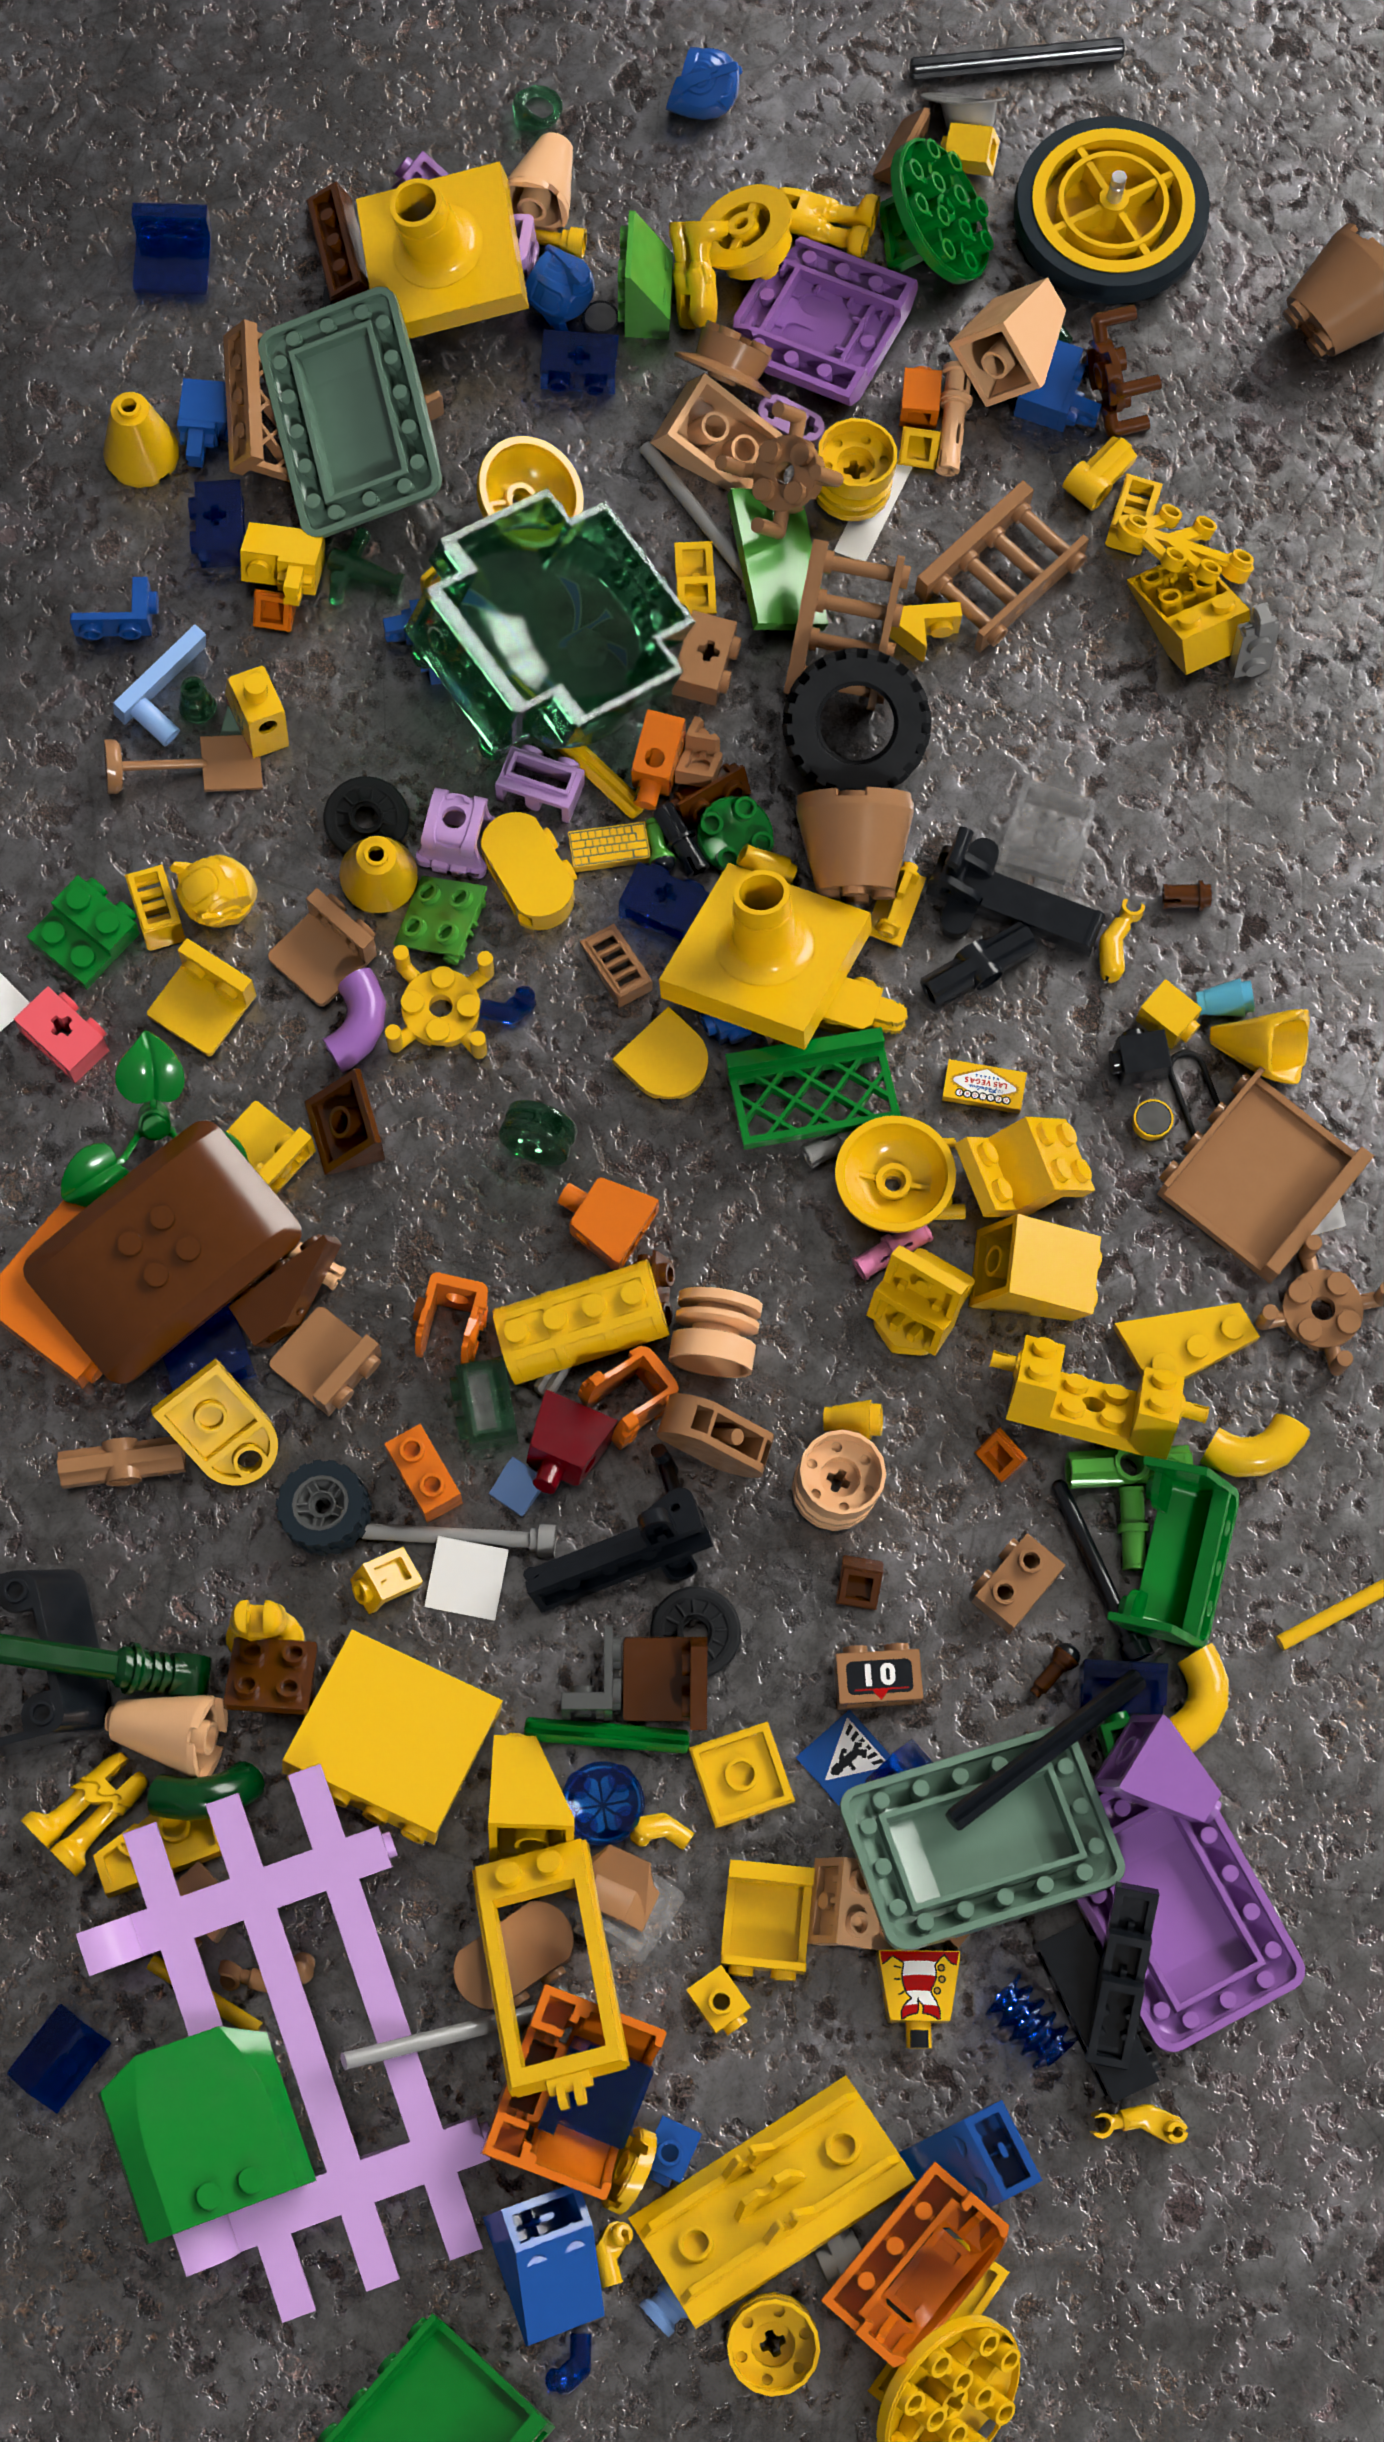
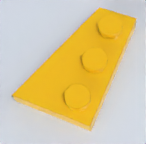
M1240 1303L1118 1322L1113 1325V1329L1141 1376L1144 1367L1147 1366L1154 1369H1167L1174 1374L1185 1376L1184 1380L1251 1345L1260 1338Z
M150 1814L139 1824L134 1823L93 1855L107 1898L109 1899L140 1887L123 1833L157 1822L173 1874L191 1868L198 1861L204 1863L222 1856L211 1820L186 1821L167 1819Z

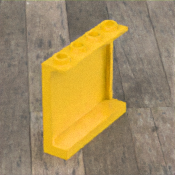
M351 1630L282 1759V1773L287 1775L286 1779L289 1781L288 1775L321 1764L335 1805L346 1808L349 1804L362 1810V1815L377 1825L385 1826L386 1823L402 1829L401 1834L415 1843L423 1844L424 1841L435 1845L438 1831L490 1728H494L501 1714L503 1700L355 1630Z

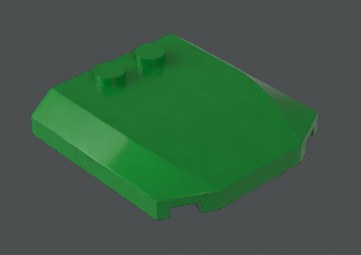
M217 2026L138 2054L98 2093L146 2245L317 2181L267 2032Z

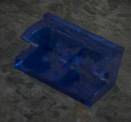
M1084 1659L1080 1664L1079 1709L1129 1670L1135 1669L1145 1679L1146 1687L1114 1713L1127 1711L1128 1714H1163V1709L1167 1706L1168 1663Z

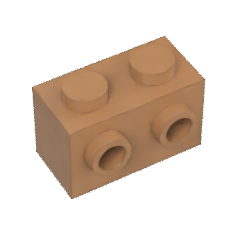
M1028 1533L1020 1542L1013 1538L998 1556L1004 1561L994 1573L987 1569L972 1587L978 1593L971 1603L1009 1634H1011L1066 1566L1065 1563Z

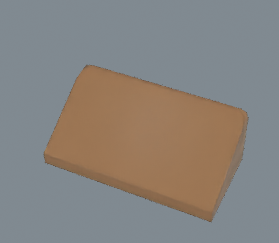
M924 107L902 120L873 173L874 178L891 185V163L894 153L906 142L914 138H924L926 136L931 113L929 108Z

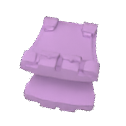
M435 787L421 836V846L416 852L418 865L427 868L432 867L433 872L445 875L450 871L454 877L467 879L469 875L473 878H483L486 874L487 864L478 852L477 841L480 831L484 832L488 824L496 818L489 813L488 799L478 796L470 798ZM445 824H450V825L459 826V827H458V828H450V827L446 826Z

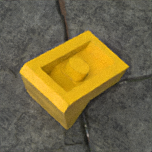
M961 602L903 606L899 628L891 626L889 637L919 661L924 662L927 650L926 635L944 638L953 633H959L962 619Z

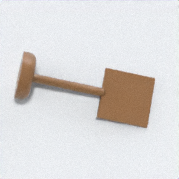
M243 735L200 736L201 758L122 761L120 743L115 739H104L107 794H118L122 791L123 771L202 768L204 792L262 790L260 756L252 757Z

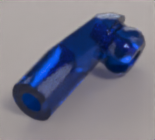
M521 986L516 989L515 995L504 1003L483 999L479 1018L509 1025L516 1024L533 1012L536 1006V993L528 986Z
M570 2333V2358L559 2368L549 2369L545 2376V2384L549 2391L558 2392L560 2395L572 2393L589 2376L591 2372L592 2334Z

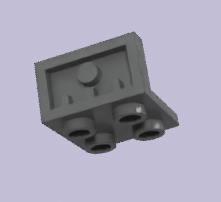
M604 1625V1692H596V1687L591 1685H575L570 1687V1692H561L562 1720L613 1722V1710H621V1678H613V1669H621V1636H613V1625Z

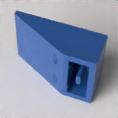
M1003 2100L997 2101L898 2152L916 2181L921 2178L935 2161L989 2208L1043 2181ZM913 2186L899 2194L901 2200H903Z
M564 2186L483 2217L526 2347L605 2316L593 2224L581 2191Z

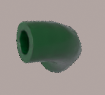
M239 1761L221 1773L204 1777L187 1778L160 1774L153 1780L147 1796L148 1811L153 1816L186 1821L210 1819L205 1804L239 1793L243 1807H245L262 1795L265 1783L259 1769L246 1761Z

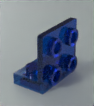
M132 203L131 217L136 233L133 275L134 292L206 295L209 287L212 226L208 206L199 204Z
M228 1303L163 1357L173 1391L215 1358L237 1382L257 1376L237 1319L229 1309L231 1303Z
M575 2035L566 2056L598 2048L601 2045ZM629 2057L630 2066L627 2069L593 2078L594 2085L586 2088L588 2103L585 2105H577L574 2091L569 2092L571 2108L562 2111L560 2110L557 2096L549 2097L538 2129L554 2135L560 2124L618 2149H623L650 2084L654 2068Z

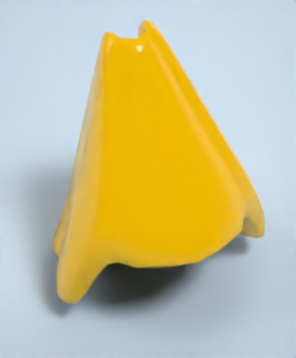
M1292 1009L1247 1020L1211 1026L1210 1043L1254 1072L1261 1066L1265 1069L1261 1076L1285 1084H1297L1300 1082L1302 1067L1306 1064L1308 1054L1309 1011L1308 1009Z

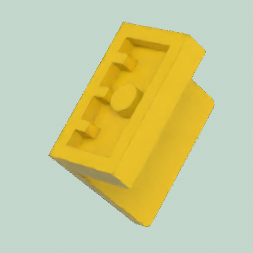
M186 938L178 949L182 965L147 1010V1016L210 1057L215 1053L257 995L252 979Z
M254 1101L226 1131L240 1141L246 1151L249 1163L275 1194L283 1188L316 1152L311 1135L301 1127L293 1131L258 1101Z

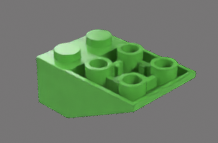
M629 210L628 226L621 225L618 322H625V337L669 339L674 254L634 210Z

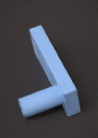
M194 624L113 702L114 715L124 725L134 717L163 746L170 744L179 734L180 729L150 701L206 647V634Z

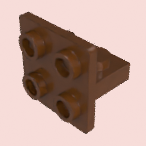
M241 1637L234 1638L223 1700L224 1708L226 1710L306 1715L315 1699L314 1671L318 1651L317 1643L280 1639L249 1641Z

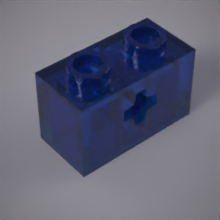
M544 329L540 364L541 389H549L556 393L579 391L594 396L615 394L619 359V335Z
M240 479L194 482L195 497H188L190 520H196V531H190L191 554H198L201 568L241 566L240 550L246 534L244 494Z
M638 862L619 900V916L681 943L710 892L705 891L704 886L694 880L685 879L682 881L670 876V873L659 865L649 864L647 866ZM666 897L672 899L668 900L665 905L659 903L664 902Z

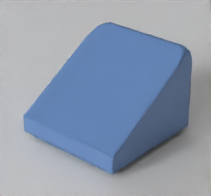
M512 1456L489 1492V1495L523 1518L541 1492L533 1485V1479L537 1472Z

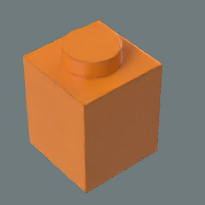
M927 366L905 367L899 426L936 429L940 408L942 370H933Z

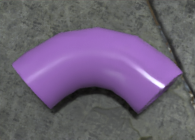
M371 968L358 969L340 982L338 990L347 1007L346 1018L341 1027L322 1039L342 1074L353 1068L372 1052L384 1029L386 1000L378 978Z

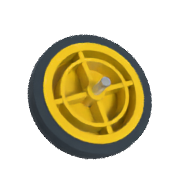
M1106 116L1076 121L1055 131L1043 140L1030 155L1015 191L1014 227L1019 245L1029 263L1044 279L1048 277L1052 285L1071 296L1096 303L1123 304L1136 302L1168 289L1193 264L1203 245L1208 229L1209 191L1197 161L1179 141L1165 131L1151 124L1125 117Z

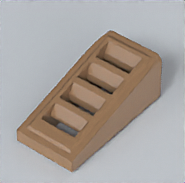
M615 924L580 941L582 949L618 1008L652 991L653 982ZM610 937L613 939L614 944L598 952L593 947ZM618 950L622 955L604 964L602 958ZM625 962L629 966L613 975L610 973L611 969ZM634 974L635 979L622 986L618 985V981Z

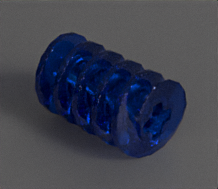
M1020 1973L990 2000L985 2016L989 2018L999 2013L1002 2015L997 2029L1001 2031L1012 2026L1014 2030L1008 2040L1009 2043L1025 2041L1020 2055L1025 2057L1036 2053L1037 2057L1032 2065V2069L1035 2071L1045 2066H1051L1079 2038L1074 2037L1066 2041L1063 2040L1069 2027L1066 2024L1052 2027L1057 2016L1055 2011L1040 2014L1045 2003L1043 1998L1040 1997L1029 2002L1028 1999L1033 1991V1987L1031 1984L1019 1989L1016 1987L1022 1976Z

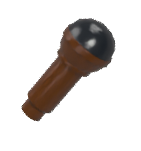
M1065 1642L1060 1643L1054 1648L1052 1658L1050 1659L1051 1662L1033 1682V1687L1029 1690L1035 1697L1039 1699L1042 1694H1046L1064 1672L1066 1673L1079 1665L1081 1655L1076 1646Z

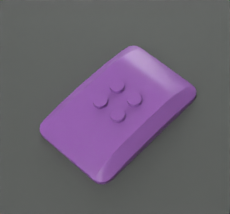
M1105 1793L1099 1796L1125 1862V1872L1120 1882L1155 1888L1159 1890L1160 1894L1151 1935L1152 1946L1144 1980L1145 1992L1139 2017L1158 2048L1165 2052L1174 2053L1181 2051L1292 1991L1302 1983L1305 1976L1303 1959L1220 1811L1210 1823L1191 1822ZM1115 1886L1075 1900L1088 1926L1095 1934L1102 1951Z

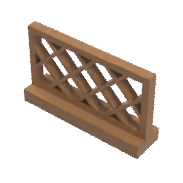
M244 319L223 335L229 470L242 476L251 470L290 482L282 448L273 438L278 433L271 401L260 389V376L265 380L258 352V344L263 334L257 332V323ZM262 410L276 427L271 433L262 423ZM264 444L278 461L276 465L263 461Z

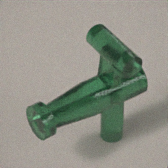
M364 528L357 530L347 552L335 547L331 551L327 562V569L334 571L330 576L329 601L333 605L343 603L345 587L351 578L363 583L391 589V593L397 596L400 595L403 589L406 574L400 572L394 574L367 559L361 558L371 538V533Z

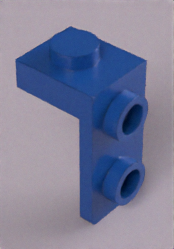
M132 577V612L71 613L70 623L74 635L87 640H98L103 636H120L128 640L138 639L141 636H152V614H159L158 591L151 590L148 577Z

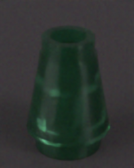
M191 676L183 680L178 704L181 716L186 721L195 724L207 722L216 712V698L200 678Z

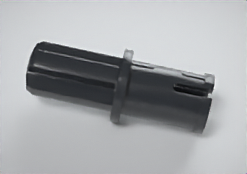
M667 802L656 808L653 816L669 842L667 847L669 850H674L688 878L700 875L701 871L699 869L701 868L703 871H706L710 864L706 861L694 840L696 834L693 830H688L674 804Z

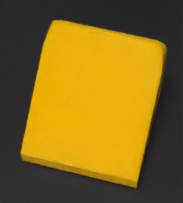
M903 426L898 465L935 470L941 432Z

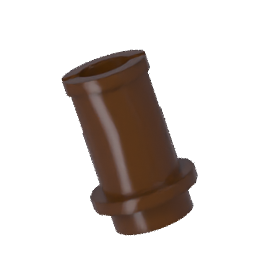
M1198 880V884H1163V909L1198 908V912H1202L1203 908L1211 907V884H1204L1203 880Z

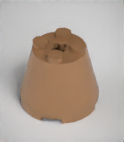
M1352 223L1345 224L1333 234L1287 297L1288 308L1283 311L1287 322L1294 329L1300 327L1309 338L1306 343L1318 358L1323 357L1325 354L1333 357L1384 332V248L1375 238L1371 237L1368 240L1356 234L1359 230Z
M866 787L865 790H843L839 792L837 788H827L798 795L796 815L816 893L837 901L840 900V897H846V904L850 905L869 904V896H872L874 900L895 899V889L914 815L913 799H911V793L891 788Z

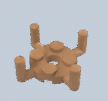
M780 401L773 404L772 414L775 417L790 422L788 435L764 441L759 448V456L756 463L742 462L725 455H719L715 460V467L718 470L742 478L753 479V496L764 506L774 510L773 522L760 517L754 518L751 522V529L755 533L778 540L786 535L789 514L799 513L805 508L802 507L810 499H816L822 486L839 487L844 481L843 475L840 472L825 467L823 458L818 455L814 448L816 446L811 441L803 438L807 420L806 412ZM790 465H793L794 476L789 483L785 484L784 472Z
M1310 1235L1299 1249L1303 1274L1297 1277L1286 1290L1280 1311L1273 1304L1264 1306L1257 1316L1255 1324L1260 1330L1284 1326L1287 1333L1294 1340L1297 1339L1306 1345L1307 1348L1314 1351H1324L1329 1371L1335 1376H1340L1353 1362L1351 1352L1347 1350L1341 1351L1340 1347L1345 1345L1359 1330L1364 1310L1384 1306V1282L1375 1292L1360 1294L1345 1273L1319 1269L1316 1253L1322 1246V1240L1317 1235ZM1315 1301L1328 1303L1332 1309V1317L1328 1320L1316 1318L1311 1310L1312 1303Z

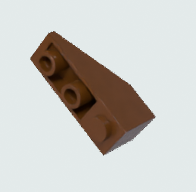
M318 1234L309 1238L300 1246L302 1250L290 1260L287 1258L279 1261L268 1271L270 1275L259 1284L255 1282L237 1296L238 1300L229 1306V1309L254 1347L270 1349L301 1325L342 1246L338 1238L324 1234L322 1236Z

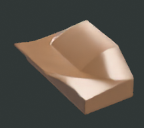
M608 1844L602 1851L591 1856L601 1915L642 1933L660 1895V1892L653 1884L651 1863ZM576 1887L568 1889L565 1898L579 1904Z

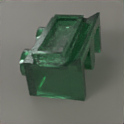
M503 1355L492 1359L455 1365L457 1376L449 1377L453 1402L460 1400L462 1402L464 1415L456 1417L460 1441L468 1440L470 1452L519 1443Z

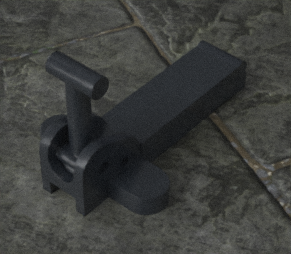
M959 827L952 845L942 847L926 889V895L946 902L939 923L940 931L944 936L954 940L965 937L971 928L976 914L1009 927L1021 921L1025 926H1028L1035 937L1090 957L1105 919L1103 912L1000 873L994 872L993 874L999 857V849L996 843L988 838H978L969 846L974 832L967 827Z
M660 1443L654 1445L651 1448V1455L657 1463L666 1494L638 1516V1527L541 1565L525 1569L523 1576L526 1580L527 1593L541 1613L661 1567L667 1578L674 1581L687 1579L697 1572L698 1566L694 1554L713 1547L714 1543L703 1511L697 1506L691 1491L680 1486L677 1476L678 1467L665 1445Z

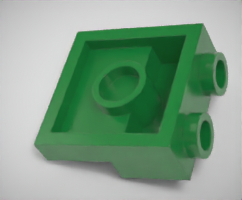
M77 875L51 902L53 909L27 935V939L30 944L88 990L139 936L140 932L134 921L137 915L128 905L122 901L114 905L105 897L108 891L96 879L90 877L85 881Z

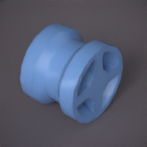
M664 2279L657 2285V2293L652 2298H644L639 2304L642 2310L668 2338L675 2332V2324L681 2318L688 2319L687 2314Z

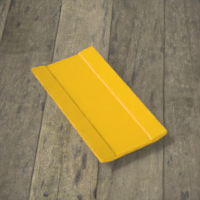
M845 2075L628 2217L694 2328L697 2329L916 2184L917 2181L864 2100Z

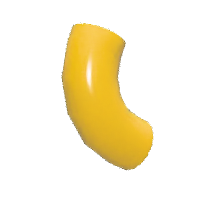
M1278 1413L1273 1416L1271 1422L1262 1433L1253 1437H1240L1219 1427L1199 1463L1233 1477L1264 1476L1288 1465L1305 1446L1310 1437V1431L1298 1420Z
M1213 1643L1199 1649L1177 1664L1186 1679L1188 1697L1184 1706L1176 1714L1169 1717V1719L1193 1753L1217 1733L1228 1709L1229 1679L1220 1655Z

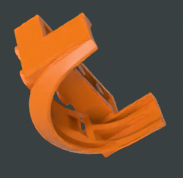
M934 2161L825 2293L821 2301L855 2331V2334L893 2368L905 2364L907 2361L906 2357L917 2344L949 2320L978 2284L1005 2246L1008 2238L1009 2224ZM943 2228H950L969 2245L970 2252ZM887 2299H889L913 2322H906L889 2305H887Z

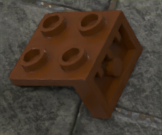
M625 1637L623 1640V1719L625 1721H690V1730H707V1637Z

